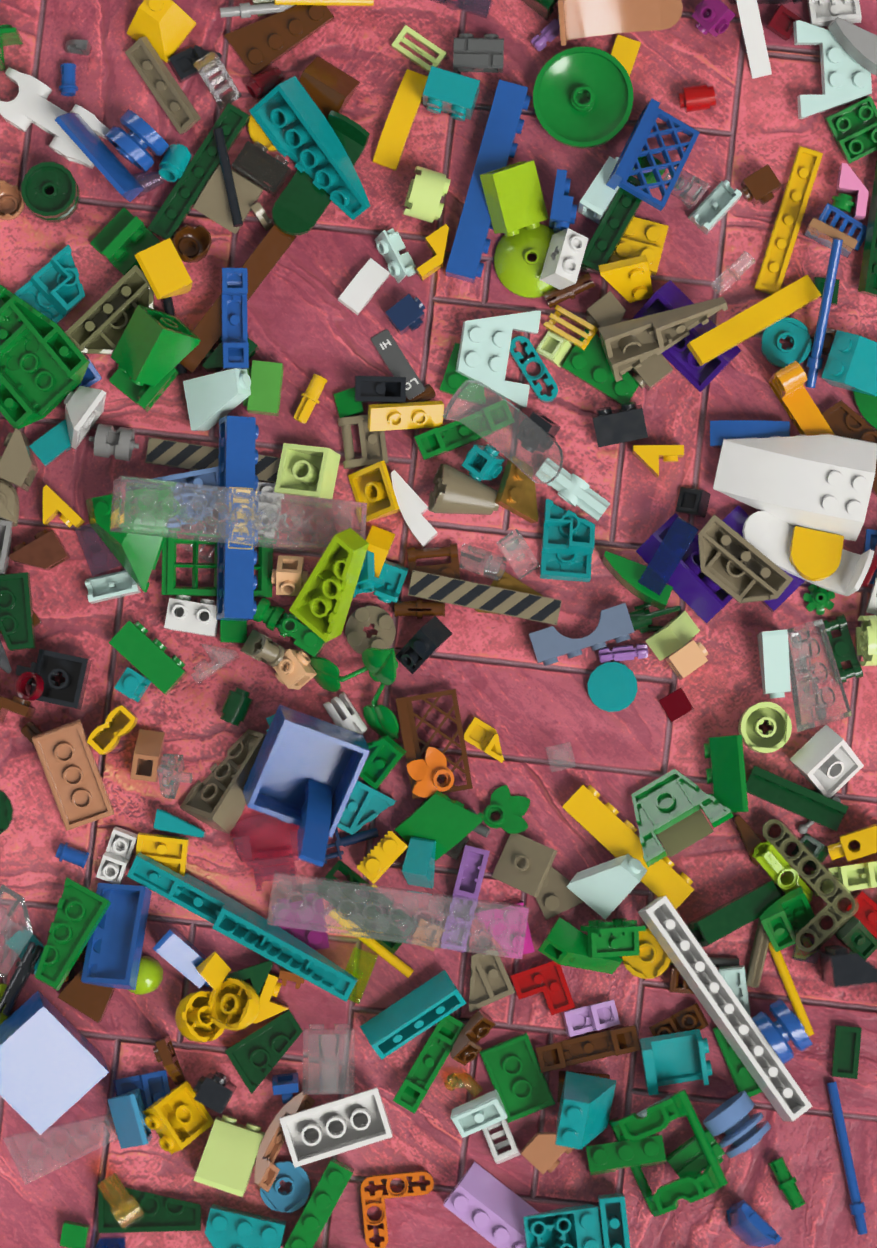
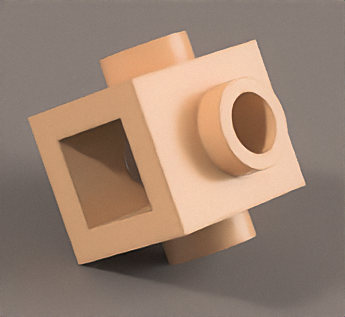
M278 555L277 569H272V584H276V595L298 596L302 586L308 580V571H303L304 557Z
M286 649L281 662L273 667L276 671V678L286 685L288 689H301L317 673L310 665L311 660L309 656L302 650Z

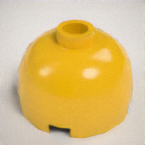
M233 978L227 979L219 988L213 989L210 994L208 1009H212L213 1016L210 1018L220 1028L232 1031L245 1029L255 1021L259 1013L260 999L255 989L245 981Z
M199 991L187 995L180 1001L176 1009V1026L180 1033L190 1041L203 1043L216 1040L224 1031V1028L215 1025L210 1018L213 1016L212 1009H208V1001L211 994L209 991Z

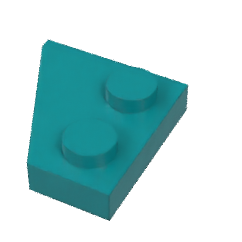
M357 781L337 827L353 835L385 809L394 805L396 800Z

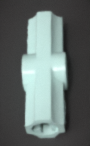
M551 459L547 461L537 475L540 480L555 489L562 499L574 507H579L596 521L600 519L611 504L590 489V485L574 473L570 474Z

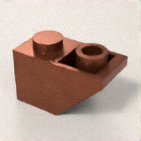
M47 529L34 536L35 540L31 543L26 544V542L15 546L12 549L14 553L9 555L10 559L14 562L48 571L70 559L56 532L53 530L48 532Z

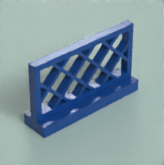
M651 98L642 110L606 185L614 190L619 186L662 211L700 132L658 108L660 102ZM657 118L665 121L668 129L659 131L656 123ZM683 132L690 136L689 142L681 143L677 133ZM671 134L675 145L665 146L662 136ZM656 137L659 148L650 149L647 139ZM677 150L680 161L672 162L668 151ZM662 153L665 164L656 165L652 154ZM646 156L650 167L641 168L638 157ZM668 168L671 179L663 181L659 170ZM653 172L656 183L647 184L643 173ZM637 175L641 186H634L627 182L628 177ZM659 187L662 195L661 201L654 198L649 189Z

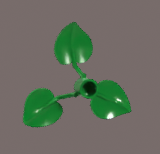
M367 648L362 653L365 667L346 676H339V669L333 662L321 657H310V665L317 673L313 678L319 686L330 692L338 691L341 687L340 682H344L369 670L370 677L374 681L381 682L371 701L372 706L366 705L363 708L364 718L370 728L383 737L388 735L391 739L399 738V725L394 713L386 706L377 704V700L385 685H391L396 680L398 662L395 658L394 648Z

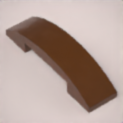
M635 1025L605 1030L536 1047L542 1073L641 1050Z

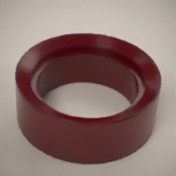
M24 672L16 682V692L20 698L25 700H37L44 689V681L36 673ZM33 677L36 682V688L28 696L26 693V683Z

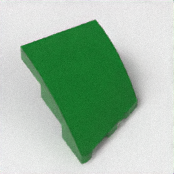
M436 791L432 796L422 801L415 812L399 823L394 830L408 844L411 837L435 840L436 861L474 830L486 816L481 812L475 814L463 808V803L452 800L447 795Z

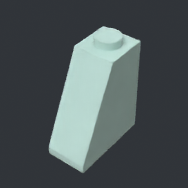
M609 156L579 202L578 213L597 224H600L620 189L619 186L614 190L606 185L619 157L614 159Z
M233 368L183 381L191 431L209 430L219 422V419L225 417L251 395V379L247 369Z
M787 629L763 631L757 634L763 695L770 694V699L785 697V692L791 691Z
M626 854L577 872L566 887L601 917L606 919L641 881L648 870L643 867L639 860Z

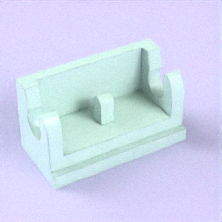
M728 180L721 181L688 217L705 234L721 220L742 196V192L738 189L734 190L729 185Z
M126 570L89 578L85 581V586H87L88 601L91 604L141 593L140 587Z

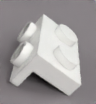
M807 0L810 23L818 27L829 26L837 17L851 24L861 23L862 15L859 0Z

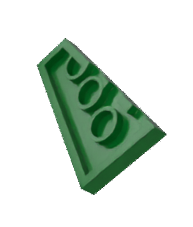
M66 877L64 891L57 905V913L49 930L50 935L47 944L44 946L35 974L37 980L59 991L111 904L109 900Z

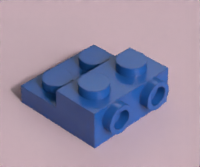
M557 169L549 221V227L555 233L569 228L570 224H575L577 205L573 204L574 197L568 196L571 178H566L567 170Z

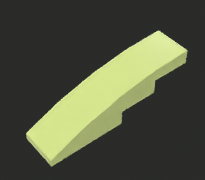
M877 860L828 868L849 891L877 887ZM826 880L822 884V890L825 894H829L834 890L832 880Z

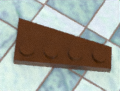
M297 5L225 34L224 37L251 74L255 76L332 21L334 16L326 5Z
M842 400L822 413L835 435L877 443V431L870 427L863 418ZM876 460L875 477H874L873 486H872V491L874 492V494L876 495V497H877V460Z

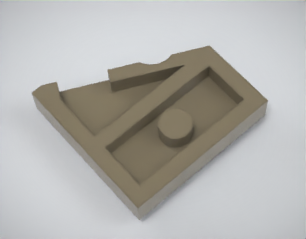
M552 866L536 898L546 920L584 902L566 887L570 881Z
M495 945L471 955L470 1012L515 993Z

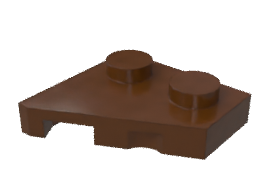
M170 1035L155 1042L156 1047L153 1048L157 1062L163 1063L164 1068L175 1085L185 1082L186 1080Z

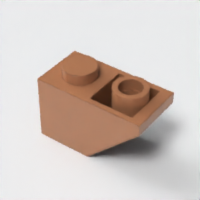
M139 729L130 779L150 782L159 781L165 732Z
M537 1132L520 1150V1153L537 1170L544 1174L546 1171L551 1173L560 1163L558 1158L564 1152L569 1154L574 1148L555 1145L556 1132Z

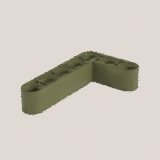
M776 819L768 820L762 829L765 839L776 848L782 857L827 903L796 935V945L799 949L806 952H815L857 913L859 908L858 901L785 823ZM777 824L780 825V836L772 838L770 835L771 827ZM791 843H797L799 852L797 855L790 857L787 853V848ZM810 861L815 862L817 867L815 873L807 875L804 869L806 863ZM826 880H832L834 883V890L829 894H825L822 890V884ZM848 898L852 902V907L850 911L844 913L839 905L843 899ZM825 916H830L833 919V926L829 930H824L821 926V921ZM811 933L815 938V943L812 947L807 948L803 944V937Z

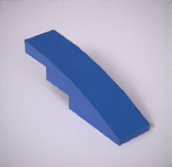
M308 779L305 785V801L301 807V824L297 830L298 859L322 867L325 862L331 823L332 787Z

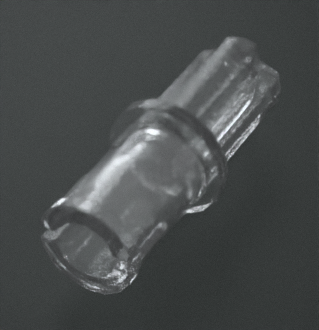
M744 251L730 266L727 265L725 267L726 270L711 283L714 292L721 295L736 280L740 281V276L756 263L755 259L747 251Z

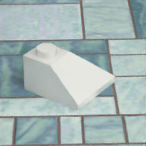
M79 386L75 392L72 391L67 395L64 401L66 405L65 419L72 448L76 449L103 413L106 399L105 391Z

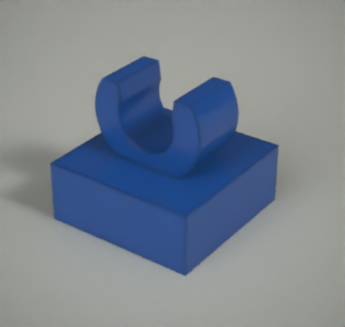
M298 1072L273 1075V1095L282 1094L283 1104H286L293 1098V1093L299 1092Z

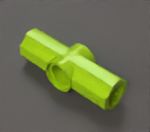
M769 841L760 843L754 848L752 855L785 894L801 886L808 902L812 900L813 891Z

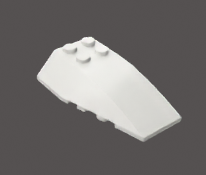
M832 434L723 439L713 489L755 509L766 511L792 526L844 536L846 540L856 541L865 521L875 477L877 443Z

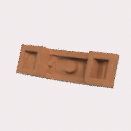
M303 1091L288 1101L278 1112L261 1141L256 1157L254 1180L255 1184L266 1192H269L280 1171L273 1164L285 1141L279 1118L310 1109L315 1103V1100Z

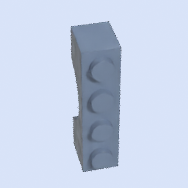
M626 603L601 610L596 629L586 637L579 639L568 638L560 634L553 626L529 633L528 636L537 664L543 662L544 666L559 662L557 657L567 655L568 659L582 655V649L591 647L592 651L607 647L605 642L615 639L616 643L631 639L629 634L635 631Z

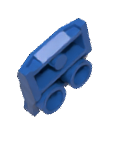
M742 1199L738 1203L732 1204L726 1211L728 1227L746 1245L766 1247L776 1245L782 1240L781 1236L745 1200Z

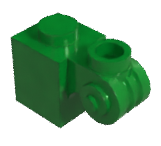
M285 612L283 618L275 626L281 636L284 638L285 636H291L295 639L294 644L314 658L319 655L327 643L309 627L300 623V620L291 613Z

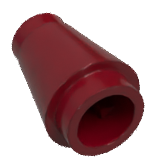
M275 67L250 77L246 87L255 100L263 99L284 80V76L280 69Z

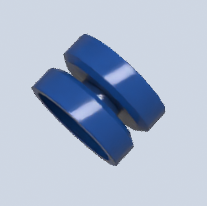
M128 109L120 118L121 125L128 133L117 126H113L105 137L119 154L146 173L154 164L152 156L146 149L156 156H161L169 145L148 123Z
M779 998L769 1005V1010L776 1021L772 1022L769 1016L762 1011L751 1019L784 1065L794 1058V1053L787 1042L791 1041L795 1048L802 1052L810 1047L812 1042L804 1031L805 1028L800 1020Z

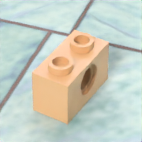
M692 640L667 658L666 662L678 679L681 680L708 661L705 657L708 655V652L701 642L696 644Z

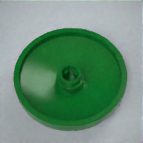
M574 47L564 50L552 57L537 76L533 90L535 114L544 131L561 144L574 148H592L602 145L620 133L630 117L633 106V87L626 69L615 57L601 49Z

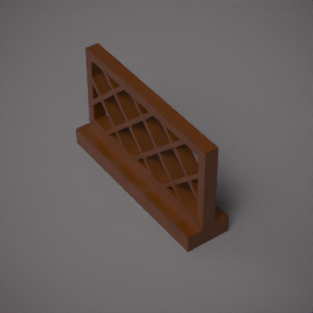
M456 689L396 698L404 750L407 751L405 753L406 762L409 763L410 761L421 759V755L427 747H431L429 744L438 732L450 741L442 751L443 754H445L452 743L461 749L462 756L456 764L447 757L446 759L454 766L451 770L452 772L458 768L465 773L467 782L466 785L461 786L453 784L449 790L441 793L473 789ZM452 695L453 706L448 713L435 706L441 696ZM437 697L433 703L427 700ZM423 700L430 705L423 718L413 712L412 701ZM433 708L445 715V718L437 728L425 720ZM453 710L456 720L450 716ZM414 716L420 720L417 726ZM447 718L457 724L458 730L452 739L440 731ZM422 723L435 730L427 743L417 735V730ZM457 735H459L460 744L454 741ZM419 742H421L422 744L425 745V746L423 747V749L421 750V752H420ZM462 759H463L464 769H462L460 766H458ZM438 775L439 778L445 780L443 776ZM409 776L412 792L416 781ZM412 793L413 799L421 798Z

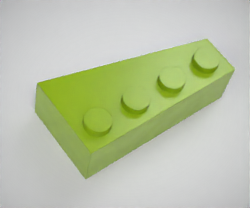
M352 528L334 535L289 609L293 615L325 642L342 634L369 543Z

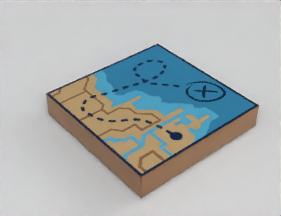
M816 218L811 220L804 233L805 236L830 249L833 238L843 239L841 255L847 258L858 243L853 237Z

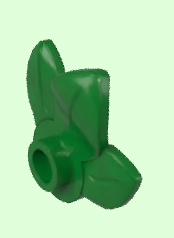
M507 785L497 788L491 794L490 805L484 809L483 814L486 816L484 819L485 824L494 829L502 828L509 834L521 833L527 830L528 824L522 816L525 815L530 806V799L523 796H510ZM497 812L501 816L498 820H492V813Z

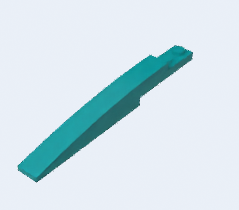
M140 852L136 855L127 877L213 923L212 929L347 1002L358 981L350 973L269 920L187 873L185 876H182Z

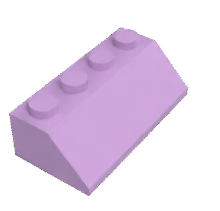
M475 1161L443 1201V1206L496 1248H526L523 1217L540 1213Z

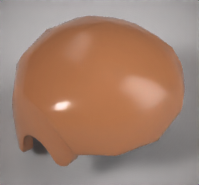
M0 180V219L10 221L20 216L25 208V202L22 192L17 185Z

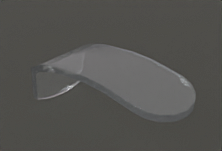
M466 380L449 401L442 416L443 418L459 421L500 451L529 479L535 483L547 484L559 475L563 467V453L559 444L527 415L480 381Z

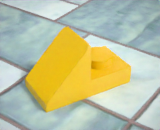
M633 445L632 454L658 478L659 458H663V462H678V458H683L684 445Z
M45 485L43 487V524L48 525L61 512L62 515L59 518L69 528L74 525L79 529L85 521L48 485Z
M269 973L260 996L259 1013L253 1022L255 1024L290 1008L271 1000L272 996L277 998L282 983L278 982V975Z

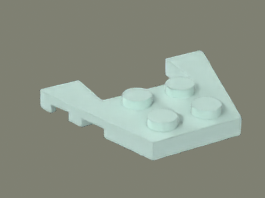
M796 20L793 23L794 45L820 46L822 95H799L797 97L798 119L807 118L813 114L824 112L830 108L872 94L871 73L846 53L830 30L800 20Z
M537 310L464 321L456 372L483 387L489 388L504 399L506 398L514 402L515 405L526 408L530 385L505 380L513 330L537 334L541 311Z

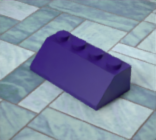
M669 280L654 293L632 319L694 303ZM710 319L705 325L700 323L689 330L690 335L661 353L699 392L718 376L742 351L738 346H735L700 366L687 347V344L717 327Z
M676 513L636 550L642 559L652 567L662 580L673 587L678 596L706 624L732 599L728 593L700 571L698 535Z

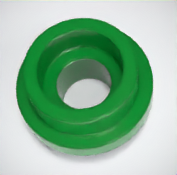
M839 193L838 196H832L831 198L833 200L832 205L844 212L850 213L852 207L855 208L856 203L852 202L853 197L847 194Z

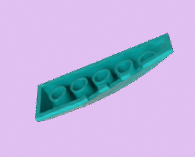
M296 76L278 84L249 110L278 152L296 163L295 167L301 173H307L314 180L312 183L319 190L321 188L330 195V200L352 220L356 219L371 206L356 170L339 138Z

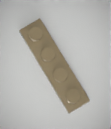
M147 37L138 39L125 52L179 134L186 133L201 119Z

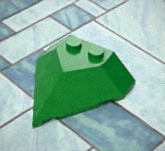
M172 484L130 490L86 500L90 526L143 592L148 590L150 584L148 580L151 571L155 570L168 533L166 528L176 510Z

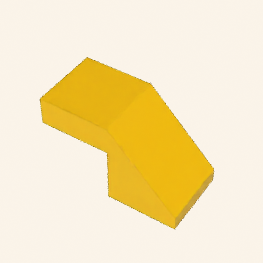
M447 224L425 238L426 244L435 256L416 269L422 281L443 267L449 235Z
M372 525L366 541L369 543L367 550L374 553L375 577L379 578L396 534Z

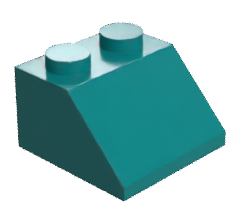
M837 330L821 378L831 386L877 397V342L860 335Z

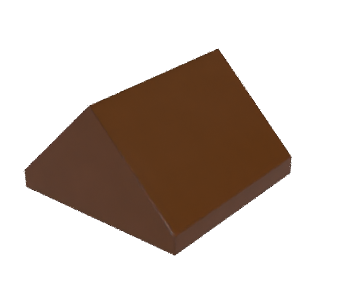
M319 56L303 71L299 80L327 120L331 110L342 113L360 84L358 80Z

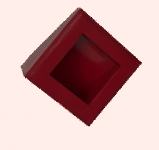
M682 688L659 700L660 705L671 722L694 709Z

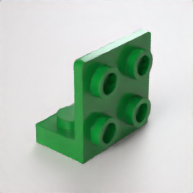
M118 368L109 381L148 413L179 373L173 368L155 386L147 384L139 386L129 379L131 377L129 374Z

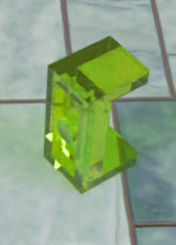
M357 946L352 951L345 971L358 979L348 1000L359 1004L378 955Z

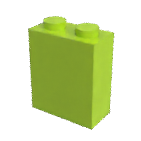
M534 160L520 161L480 175L494 234L504 233L505 237L519 234V229L525 227L526 230L534 229L540 226L541 221L549 219Z

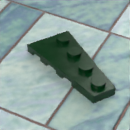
M98 1181V1233L201 1231L200 1204Z

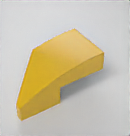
M473 717L464 732V740L502 763L504 757L496 729Z

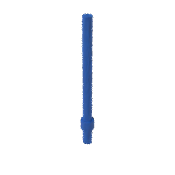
M833 238L811 356H808L807 367L809 369L805 386L809 388H815L818 370L822 368V349L843 239Z
M828 1082L826 1084L851 1204H849L851 1215H854L858 1235L868 1233L864 1213H866L865 1204L861 1202L837 1082Z

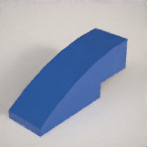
M710 421V446L713 448H721L723 439L770 438L773 436L790 437V421Z

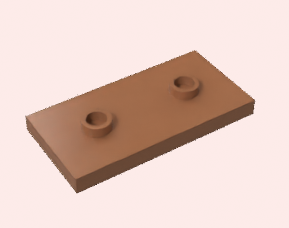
M81 720L32 736L66 831L114 815V809L91 747L87 743L88 739Z

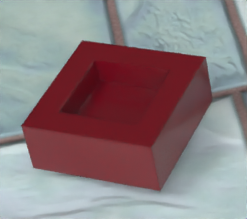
M780 5L769 20L766 28L787 41L794 31L793 23L796 20H801V18L783 5Z

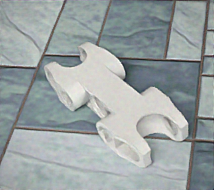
M8 67L5 72L6 77L19 86V93L10 102L0 100V115L6 122L23 132H26L30 124L33 123L54 136L48 146L49 148L71 162L92 169L94 164L55 121L58 116L67 114V112L46 100L52 89L33 76ZM75 104L70 113L79 114L98 136L106 139L105 135L110 129L102 124L94 114Z

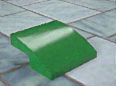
M800 886L774 902L764 911L759 919L775 952H778L796 944V935L815 917V914Z

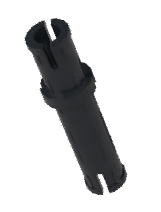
M29 942L21 961H17L15 965L17 968L0 999V1014L3 1013L6 1017L10 1016V1012L30 974H34V966L44 949L40 945L36 947L34 942Z

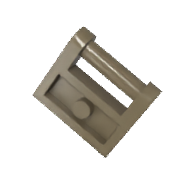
M368 415L337 419L338 427H341L345 455V461H343L344 469L371 466L384 460L385 464H388L385 431H369L367 428ZM352 425H358L362 451V458L355 459L351 431Z

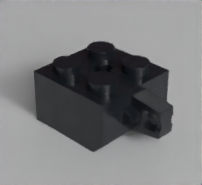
M39 649L37 662H31L30 668L17 665L15 675L20 676L24 672H32L42 677L44 689L37 701L81 710L92 660ZM62 673L66 680L65 683L62 682L58 686V682L54 681V678ZM33 677L27 681V684L31 685L29 695L36 688V682Z

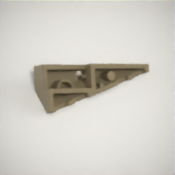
M724 297L598 328L602 347L615 381L622 380V375L632 368L636 370L642 366L641 362L653 354L658 356L690 335L689 330L698 324L705 325L708 323L709 317L719 310L726 311L728 307Z

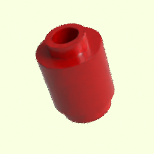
M703 84L683 87L682 93H678L680 108H685L686 113L710 109V106H716L713 86Z

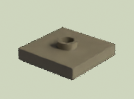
M518 833L510 834L491 877L537 898L558 851Z

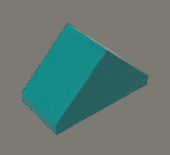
M418 837L410 838L402 868V873L408 885L431 889L434 887L435 840Z

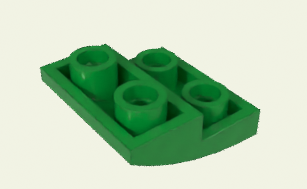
M871 96L824 118L848 164L877 150V108Z

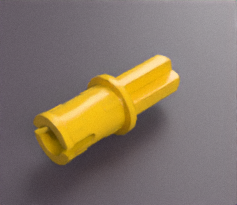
M313 374L305 393H301L302 399L293 415L296 421L303 424L307 423L315 405L320 402L318 399L325 384L328 382L327 379Z

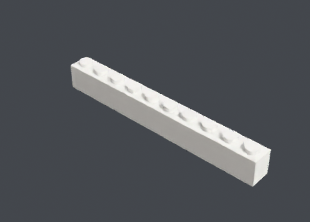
M666 896L657 897L638 911L640 917L781 1119L793 1122L812 1107L811 1103Z

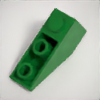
M560 917L538 949L539 952L559 965L613 974L623 961L620 957L589 958L588 936Z

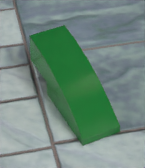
M605 551L602 562L622 586L649 605L660 610L665 609L673 589L672 586L651 579L652 568Z

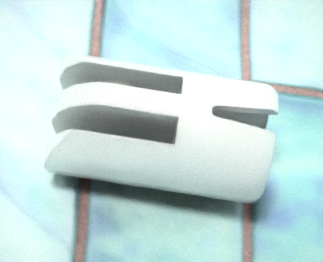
M345 692L339 694V698L334 697L331 699V703L326 702L323 704L335 725L361 735L367 731V726Z

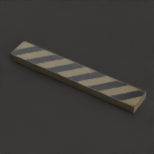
M149 437L145 463L193 471L218 467L219 448ZM259 455L258 462L255 465V474L258 476V481L276 483L280 458Z
M415 570L412 572L408 591L409 596L557 625L562 600Z

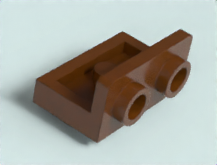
M0 696V723L4 722L8 710L24 717L32 718L36 709L30 707V701L13 696V699Z

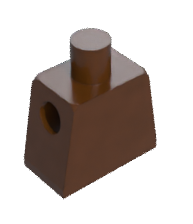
M82 968L59 994L58 998L97 1023H100L104 1018L115 988L82 983Z

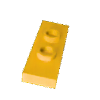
M442 401L369 405L367 428L369 431L442 427L444 403Z

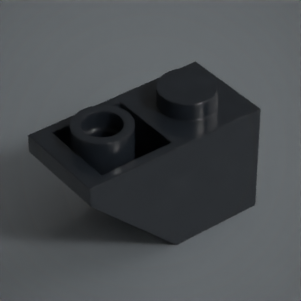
M434 616L419 629L395 657L413 674L453 633Z

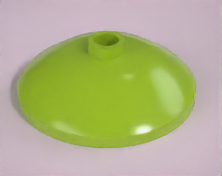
M540 224L539 227L526 230L525 227L519 229L520 233L513 236L505 237L504 235L496 247L494 256L495 271L503 286L513 294L524 298L543 297V293L555 289V287L540 280L552 235L555 234L553 229ZM535 254L537 259L531 262L527 259V256Z

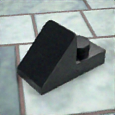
M355 376L354 402L377 404L405 403L406 377Z

